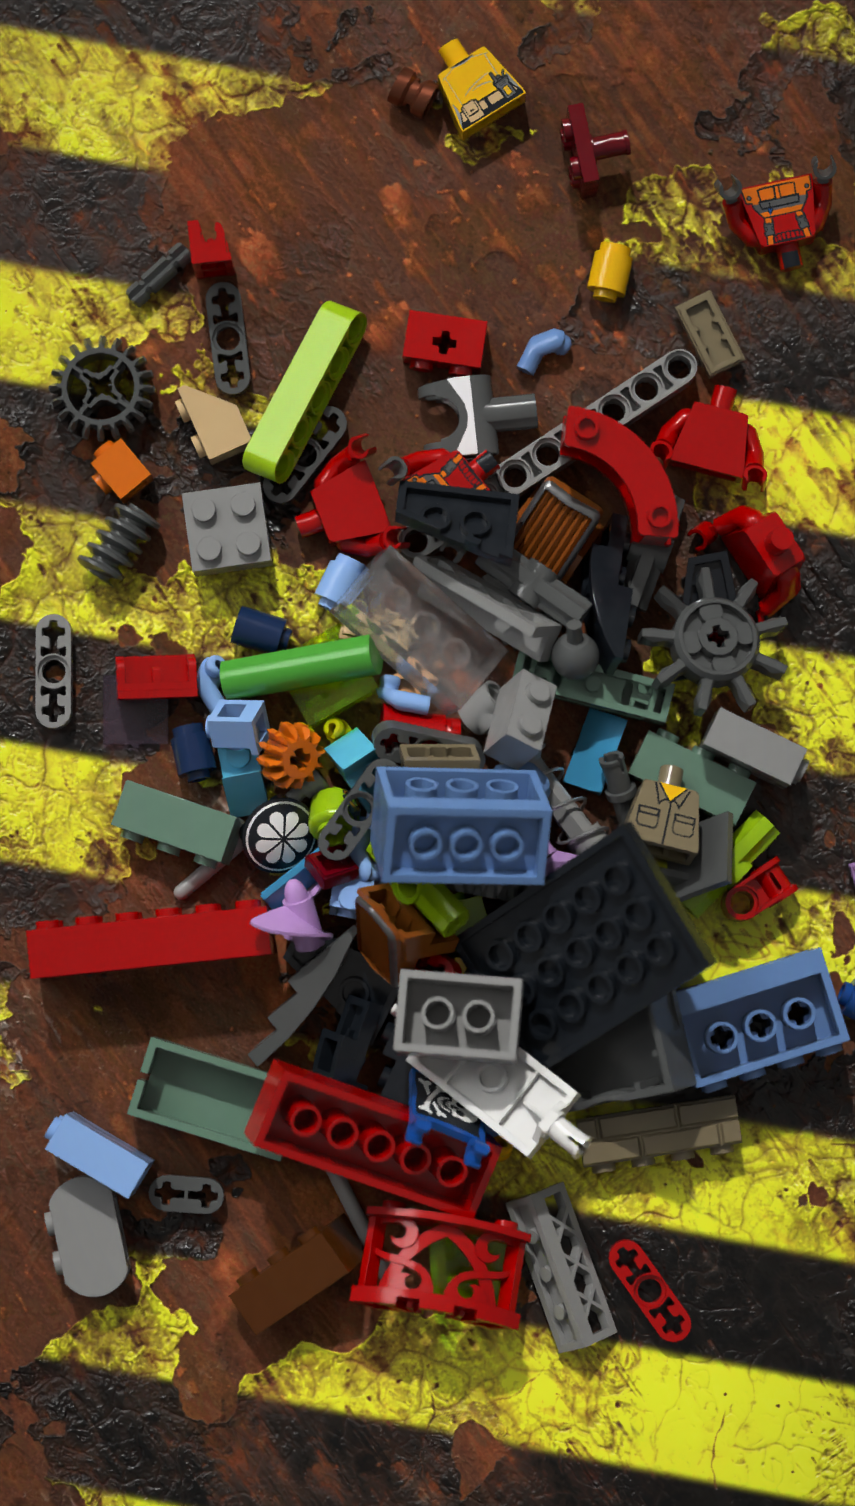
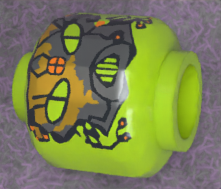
M329 787L320 790L313 796L309 807L308 826L309 832L315 839L318 840L320 832L349 793L347 789ZM354 798L348 805V814L353 820L360 821V801ZM341 815L336 820L337 824L343 825L341 830L336 835L328 833L325 838L331 847L345 844L343 838L349 830H352V826L346 823Z

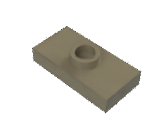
M711 290L674 308L709 379L745 361Z

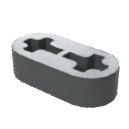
M168 1174L162 1175L153 1181L149 1188V1199L154 1207L162 1211L210 1214L217 1211L223 1204L225 1191L222 1184L214 1178ZM168 1181L171 1182L172 1189L183 1190L184 1197H172L170 1204L163 1203V1197L156 1195V1190L162 1188L165 1182ZM204 1184L211 1185V1192L218 1193V1199L212 1200L209 1207L203 1206L202 1199L189 1198L190 1191H202Z

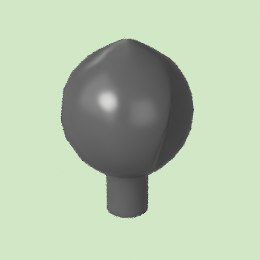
M577 619L569 620L566 623V633L556 640L551 651V660L555 670L567 679L581 680L591 675L599 663L598 646L590 636L582 632V622Z

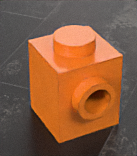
M121 438L115 443L112 440L105 442L93 454L96 459L91 462V465L97 472L91 476L92 479L106 495L113 491L123 504L154 480L151 473Z

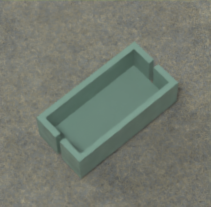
M153 1036L150 1038L140 1072L146 1074L151 1073L149 1080L143 1078L137 1080L127 1112L128 1115L273 1160L282 1161L283 1156L253 1146L244 1134L269 1071Z

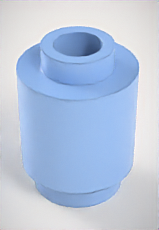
M338 553L335 560H330L314 592L320 598L318 605L338 615L341 609L350 611L366 578L363 573L367 566L347 555Z

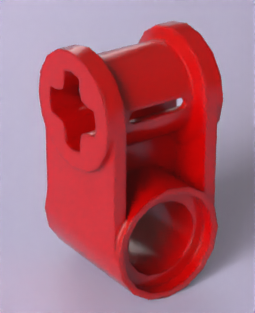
M775 856L749 873L747 878L723 894L721 910L729 920L742 922L753 918L766 908H771L799 889L796 884L790 883L780 868L778 856ZM735 893H743L749 898L750 908L746 914H738L732 909L731 898Z

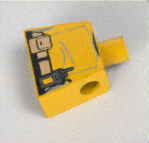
M458 38L439 49V54L448 66L447 69L437 75L438 84L440 85L439 89L462 141L525 103L526 92L523 87L487 48L481 47L468 55Z

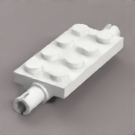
M396 1003L393 1005L390 1012L391 1015H393L394 1017H396L397 1013ZM520 1047L518 1065L408 1056L406 1058L409 1064L529 1159H532L543 1143L549 1138L569 1152L574 1159H578L584 1151L575 1145L572 1140H576L586 1149L592 1141L590 1136L585 1135L565 1119L566 1114L581 1095Z

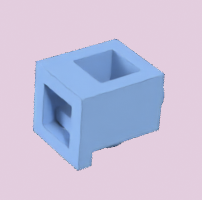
M220 699L211 715H208L206 718L205 732L206 736L211 738L213 748H229L231 750L246 748L250 749L251 755L259 756L262 748H260L258 743L267 742L269 738L267 729H270L264 700Z
M356 879L333 887L329 914L356 919L355 899L359 896L357 894L358 888L375 885V882H365Z

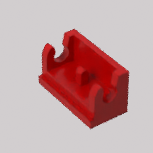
M187 221L191 262L196 278L204 279L236 275L231 252H229V246L225 239L222 225L219 222H215L216 238L215 240L208 238L207 242H205L199 221Z
M195 654L115 657L117 700L198 697Z

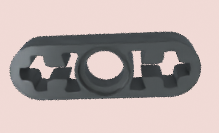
M218 282L212 285L206 294L215 381L218 389L224 395L239 397L245 394L251 385L242 299L239 290L233 284ZM224 291L227 292L229 298H235V302L228 304L230 319L238 316V322L226 320L215 325L214 319L222 320V312L218 304H213V300L219 299V293ZM232 329L239 334L240 342L236 348L224 350L219 347L217 338L223 330ZM243 355L242 361L235 360V368L239 375H244V379L238 381V387L231 388L229 382H222V377H226L229 374L227 360L219 363V357L232 359Z
M326 406L320 419L324 417L329 420L333 416L337 417L336 425L339 431L337 433L328 431L322 438L323 443L329 444L324 450L316 440L309 439L306 445L315 449L317 458L312 465L307 467L296 463L293 470L304 475V477L299 481L293 475L288 482V487L291 490L288 495L282 492L278 496L273 495L272 493L275 488L271 483L272 480L264 478L263 490L270 502L281 506L293 502L344 438L347 432V420L340 409ZM320 420L313 431L316 437L323 429Z
M386 720L379 723L372 732V743L376 754L381 759H389L401 764L399 744H409V737H412L410 744H421L427 740L436 741L438 744H475L480 758L479 769H483L486 759L482 746L472 737L394 720ZM391 734H396L399 742H392L390 747H385L382 739H389Z
M377 759L371 762L319 834L318 847L326 858L342 860L351 854L372 822L374 798L369 793L360 791L359 788L363 782L368 788L372 786L375 782V776L372 774V771L376 766L398 767L396 763L389 759ZM354 798H364L371 806V813L364 821H355L348 814V805ZM341 815L346 823L360 830L356 836L349 830L343 838V842L347 845L344 851L336 849L331 853L327 850L329 842L325 838L328 833L336 835L341 830L343 825L336 823V820Z

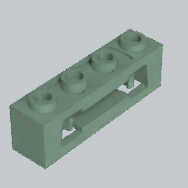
M520 650L513 673L514 677L522 669H525L556 685L554 699L659 726H664L666 723L675 684L671 683L669 686L656 691L651 685L655 680L653 678L618 669L615 670L613 675H608L603 672L600 665H597L595 671L588 677L581 680H570L561 676L555 670L551 655L547 662H538Z

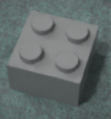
M260 482L182 493L192 572L195 577L273 566L263 489Z

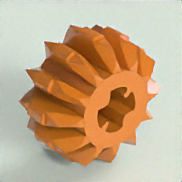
M287 721L280 722L278 730L274 728L267 729L269 740L258 743L260 748L264 750V753L256 758L258 763L264 766L261 774L266 779L272 781L275 786L282 789L288 787L302 789L304 780L315 782L313 776L314 769L324 768L318 761V757L326 752L322 746L318 745L321 737L301 722H294V724Z

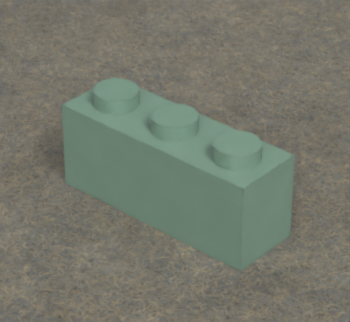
M658 728L656 733L649 730L628 771L629 777L641 783L645 779L658 781L662 765L680 767L684 771L681 787L698 792L699 811L711 817L729 811L733 814V827L736 826L756 785V782L749 779L751 772L733 763H729L728 768L713 762L716 755L694 745L692 751L677 744L680 738L664 729Z
M126 779L111 825L122 829L120 837L143 844L144 838L147 837L159 841L156 848L158 850L179 857L182 849L195 854L193 862L216 869L218 862L230 865L239 839L240 827L245 821Z

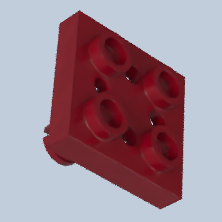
M584 104L568 105L566 118L561 119L560 137L564 152L571 150L572 157L569 158L570 166H568L572 190L579 188L581 199L596 197L600 180L596 165L597 160L625 154L630 155L631 147L628 133L625 129L621 132L592 137L589 132Z

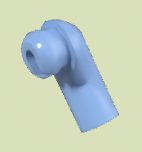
M219 655L206 657L200 664L197 673L198 694L210 714L218 701L224 699L219 691L220 664L221 661L225 660Z
M381 675L379 679L380 685L376 687L377 695L380 699L399 711L427 716L431 701L430 696L399 690L401 680L398 676Z
M352 826L351 832L356 836L360 829ZM369 827L349 856L359 867V879L361 881L377 882L381 878L377 864L371 861L366 851L371 834V827Z

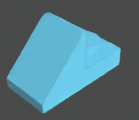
M357 727L324 748L326 754L351 789L367 766L374 760L380 759L375 752L373 744ZM376 767L372 771L374 776H376ZM363 782L359 790L369 793L374 798L375 782L370 788ZM357 797L369 814L371 812L369 802L364 798Z
M217 748L223 776L222 783L230 815L238 818L249 816L255 808L268 801L264 776L261 774L262 766L256 760L259 756L251 755L250 749L246 748L242 750Z

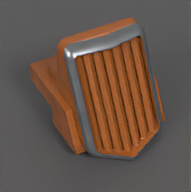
M549 476L542 485L538 484L518 511L514 549L528 559L532 557L548 567L566 585L587 554L592 543H595L605 527L599 523L604 514L603 509L559 479Z
M389 883L358 888L357 894L359 896L355 899L358 950L370 967L392 987L399 988L400 969L414 970L420 958L455 951L460 939L455 934L444 937L413 903L407 905L397 900Z

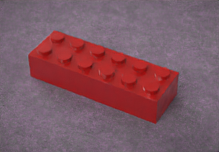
M252 899L235 901V909L222 910L221 904L213 903L195 905L196 913L182 914V908L175 907L156 909V917L143 918L142 912L136 911L115 914L116 921L103 923V916L75 918L76 926L64 927L63 920L35 922L36 930L26 931L30 979L275 955L273 933L262 931L250 924L252 918L271 909L268 906H261V900Z
M275 1058L244 1130V1134L255 1147L453 1215L473 1219L503 1149L490 1134L485 1133L486 1144L490 1145V1152L487 1157L482 1156L479 1170L464 1164L466 1142L433 1129L423 1134L421 1146L405 1141L409 1122L408 1105Z

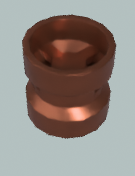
M405 66L395 80L387 102L396 107H407L410 105L411 115L422 120L431 108L440 85L430 79L423 81L421 84V79L417 77L416 72Z

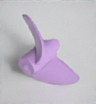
M289 880L284 890L285 899L282 901L283 906L258 915L250 921L251 926L283 935L285 939L294 942L297 952H313L325 944V940L333 938L332 933L322 931L313 899L322 890L317 882L306 890L299 880Z

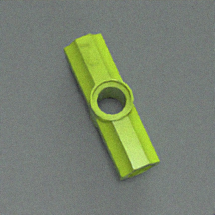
M755 810L733 832L732 883L682 901L683 907L698 919L726 889L729 891L752 868L753 865L751 863L777 839L776 837L780 832L765 816Z
M370 842L368 847L366 848V851L368 852V855L372 858V860L376 863ZM391 882V888L397 900L407 905L413 903L444 937L453 935L465 925L471 916L466 907L452 894L444 883Z

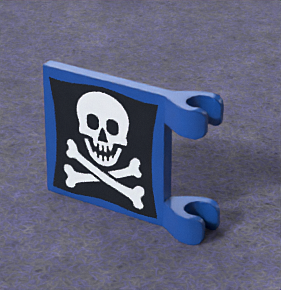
M412 1067L409 1072V1122L405 1141L421 1146L423 1134L428 1133L430 1129L436 1130L466 1142L464 1164L479 1170L482 1156L487 1157L490 1152V1145L486 1144L485 1123L421 1072Z

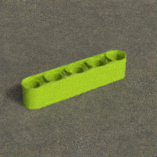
M326 301L320 307L244 451L242 463L245 470L279 484L284 483L289 478L365 334L367 317L364 313L333 301Z

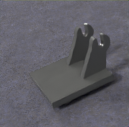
M727 811L699 822L698 854L689 866L667 861V868L659 867L680 902L732 883L733 814Z

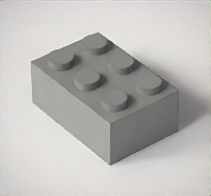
M400 969L393 1051L396 1055L518 1065L524 995L523 979Z

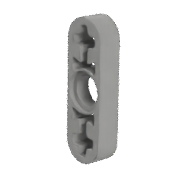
M50 614L44 616L36 626L35 712L37 719L42 725L54 730L68 725L73 716V629L64 617ZM52 622H57L58 627L65 630V635L59 636L57 639V649L63 650L66 648V656L56 653L43 656L44 648L51 650V639L48 636H44V630L51 629ZM51 661H59L65 667V676L58 683L46 681L43 675L45 665ZM43 688L50 690L66 688L65 696L57 694L58 706L65 708V713L58 715L57 722H51V717L44 714V708L51 707V694L43 695Z

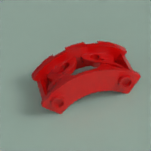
M569 406L567 415L563 416L559 457L580 461L597 470L612 482L618 490L628 513L631 543L670 547L671 538L674 539L678 536V513L673 489L660 461L640 437L618 421L593 410Z
M384 1200L382 1206H367L366 1215L369 1216L360 1275L358 1285H352L349 1301L374 1310L422 1315L423 1310H430L433 1313L441 1312L445 1313V1319L475 1325L488 1330H519L521 1314L515 1313L525 1246L526 1243L531 1242L532 1235L518 1230V1223L508 1220H495L494 1223L458 1215L406 1208L407 1205L405 1203L393 1200ZM388 1224L400 1225L406 1231L402 1238L390 1236L392 1245L401 1250L398 1255L382 1251L386 1225ZM417 1225L433 1227L418 1236ZM465 1233L480 1236L475 1245ZM448 1238L463 1253L473 1271L458 1274L447 1284L443 1295L433 1293V1283L428 1271L412 1259L428 1246ZM491 1242H499L506 1245L502 1272L488 1271L486 1266L494 1264L500 1257V1254L492 1255L489 1253L487 1245ZM380 1261L390 1263L379 1285L376 1286ZM404 1268L413 1271L420 1277L421 1284L417 1288L410 1289L406 1287L405 1280L411 1277V1274L401 1273ZM477 1281L478 1285H469L473 1292L472 1297L464 1298L458 1293V1286L461 1283ZM492 1281H500L497 1306Z

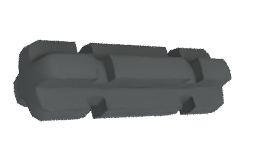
M180 242L176 243L168 251L169 255L166 258L162 256L141 276L142 280L139 283L135 281L126 290L127 297L134 305L142 307L151 298L150 294L152 292L156 294L178 274L177 269L179 267L183 269L191 262V253L185 245Z

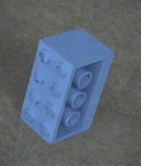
M376 766L370 842L381 881L544 885L552 809L536 770Z
M821 947L811 948L676 991L697 1085L691 1087L696 1089L701 1087L702 1092L705 1093L727 1087L726 1079L738 1075L739 1079L743 1081L766 1075L764 1067L777 1064L778 1068L785 1069L804 1063L803 1055L815 1052V1055L820 1057L837 1053L843 1050L841 1043L850 1040ZM794 1002L797 1007H802L804 1014L800 1016L799 1023L789 1019L787 1012L791 1011V1004ZM756 1014L759 1019H765L766 1026L762 1028V1034L759 1036L757 1032L750 1031L749 1024L753 1022V1016ZM718 1026L721 1031L728 1032V1038L724 1040L725 1045L721 1048L718 1044L711 1043L710 1039L715 1034L714 1029Z

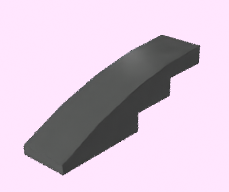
M355 925L290 977L288 982L296 993L269 1015L268 1019L276 1029L248 1053V1056L257 1067L293 1034L319 1003L342 968L357 936Z

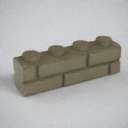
M733 1094L576 1119V1127L592 1138L587 1149L580 1143L579 1146L584 1151L581 1155L583 1167L592 1166L593 1174L616 1170L615 1163L631 1160L632 1167L656 1164L655 1156L670 1154L671 1161L695 1158L694 1150L710 1148L711 1155L734 1152L733 1144L742 1143L736 1099Z

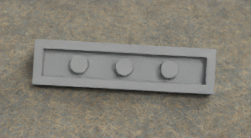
M442 555L415 556L411 567L425 575L420 592L538 662H547L549 660L552 648L562 628L561 624Z
M564 1182L556 1183L535 1193L506 1202L511 1221L518 1223V1230L532 1235L531 1242L526 1243L524 1257L559 1354L586 1348L617 1333ZM551 1195H554L559 1209L556 1218L550 1215L544 1199ZM563 1234L569 1237L572 1245L570 1256L563 1252L560 1244ZM576 1272L583 1275L586 1284L583 1294L577 1290L574 1283ZM590 1310L597 1314L602 1328L595 1333H592L588 1321Z

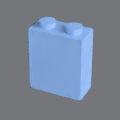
M74 1111L65 1114V1116H56L44 1135L46 1139L50 1140L45 1150L127 1199L136 1193L155 1161L153 1158Z

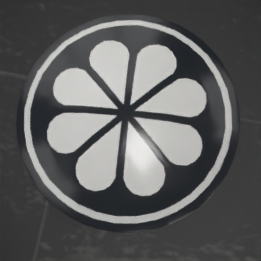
M282 794L273 796L270 800L255 808L239 831L243 850L249 861L262 871L284 873L302 861L306 855L311 854L315 849L317 839L309 832V808L304 803Z

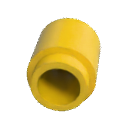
M601 242L599 250H596L594 253L587 289L594 292V299L615 303L617 297H625L633 259L630 257L631 248L618 243Z

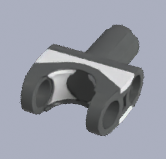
M490 375L452 377L423 385L417 389L418 400H436V403L446 404L452 407L459 419L455 432L449 437L442 438L441 442L424 445V450L440 448L450 452L458 450L466 460L474 459L485 449L492 456H496L499 454L497 432L538 428L535 393L493 397Z

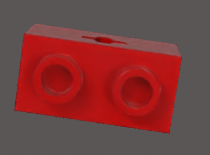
M409 310L402 355L403 363L410 364L409 369L418 372L431 373L433 372V367L448 369V375L453 377L470 376L472 373L480 374L488 321ZM442 338H448L450 346L456 348H448L447 354L439 353V346L433 344H440Z

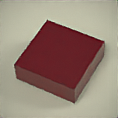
M340 844L327 848L331 853L336 849L344 851ZM320 851L305 856V868L323 890L359 879V867L350 856L342 860H331L326 858Z

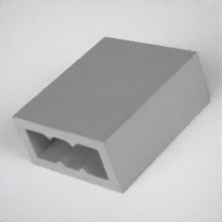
M721 707L714 713L699 744V747L716 755V758L738 765L751 772L752 775L781 789H785L791 783L796 785L797 782H800L810 762L804 758L807 748Z

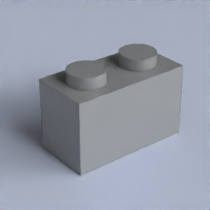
M522 669L499 690L483 754L516 770L520 769L537 755L542 748L557 686L525 669Z

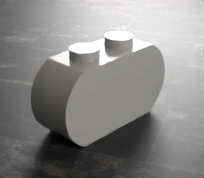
M89 1175L74 1177L59 1186L53 1193L49 1202L50 1212L44 1213L48 1235H55L58 1251L53 1252L56 1274L64 1275L65 1284L74 1292L87 1297H99L111 1293L124 1282L130 1272L131 1262L116 1192Z

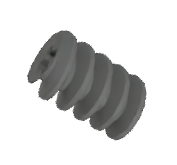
M127 501L128 506L119 503L114 505V510L120 517L119 519L106 516L104 519L110 528V532L97 529L95 532L101 541V545L92 542L87 543L86 547L92 554V557L79 555L77 558L81 566L111 587H113L109 581L111 578L121 581L125 578L118 568L120 565L130 568L134 565L127 554L129 552L139 555L143 553L137 544V540L140 539L147 542L152 540L146 531V527L156 529L161 527L155 519L129 501Z

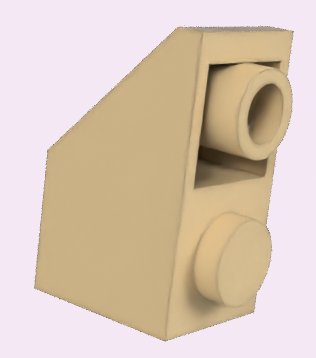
M186 385L177 388L181 399L175 401V404L184 423L192 420L197 434L192 436L191 440L200 459L208 456L211 465H214L245 451L251 436L236 404Z

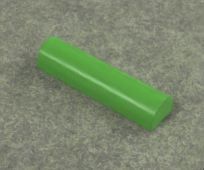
M369 634L221 661L220 683L227 700H240L379 675L382 672L383 659Z

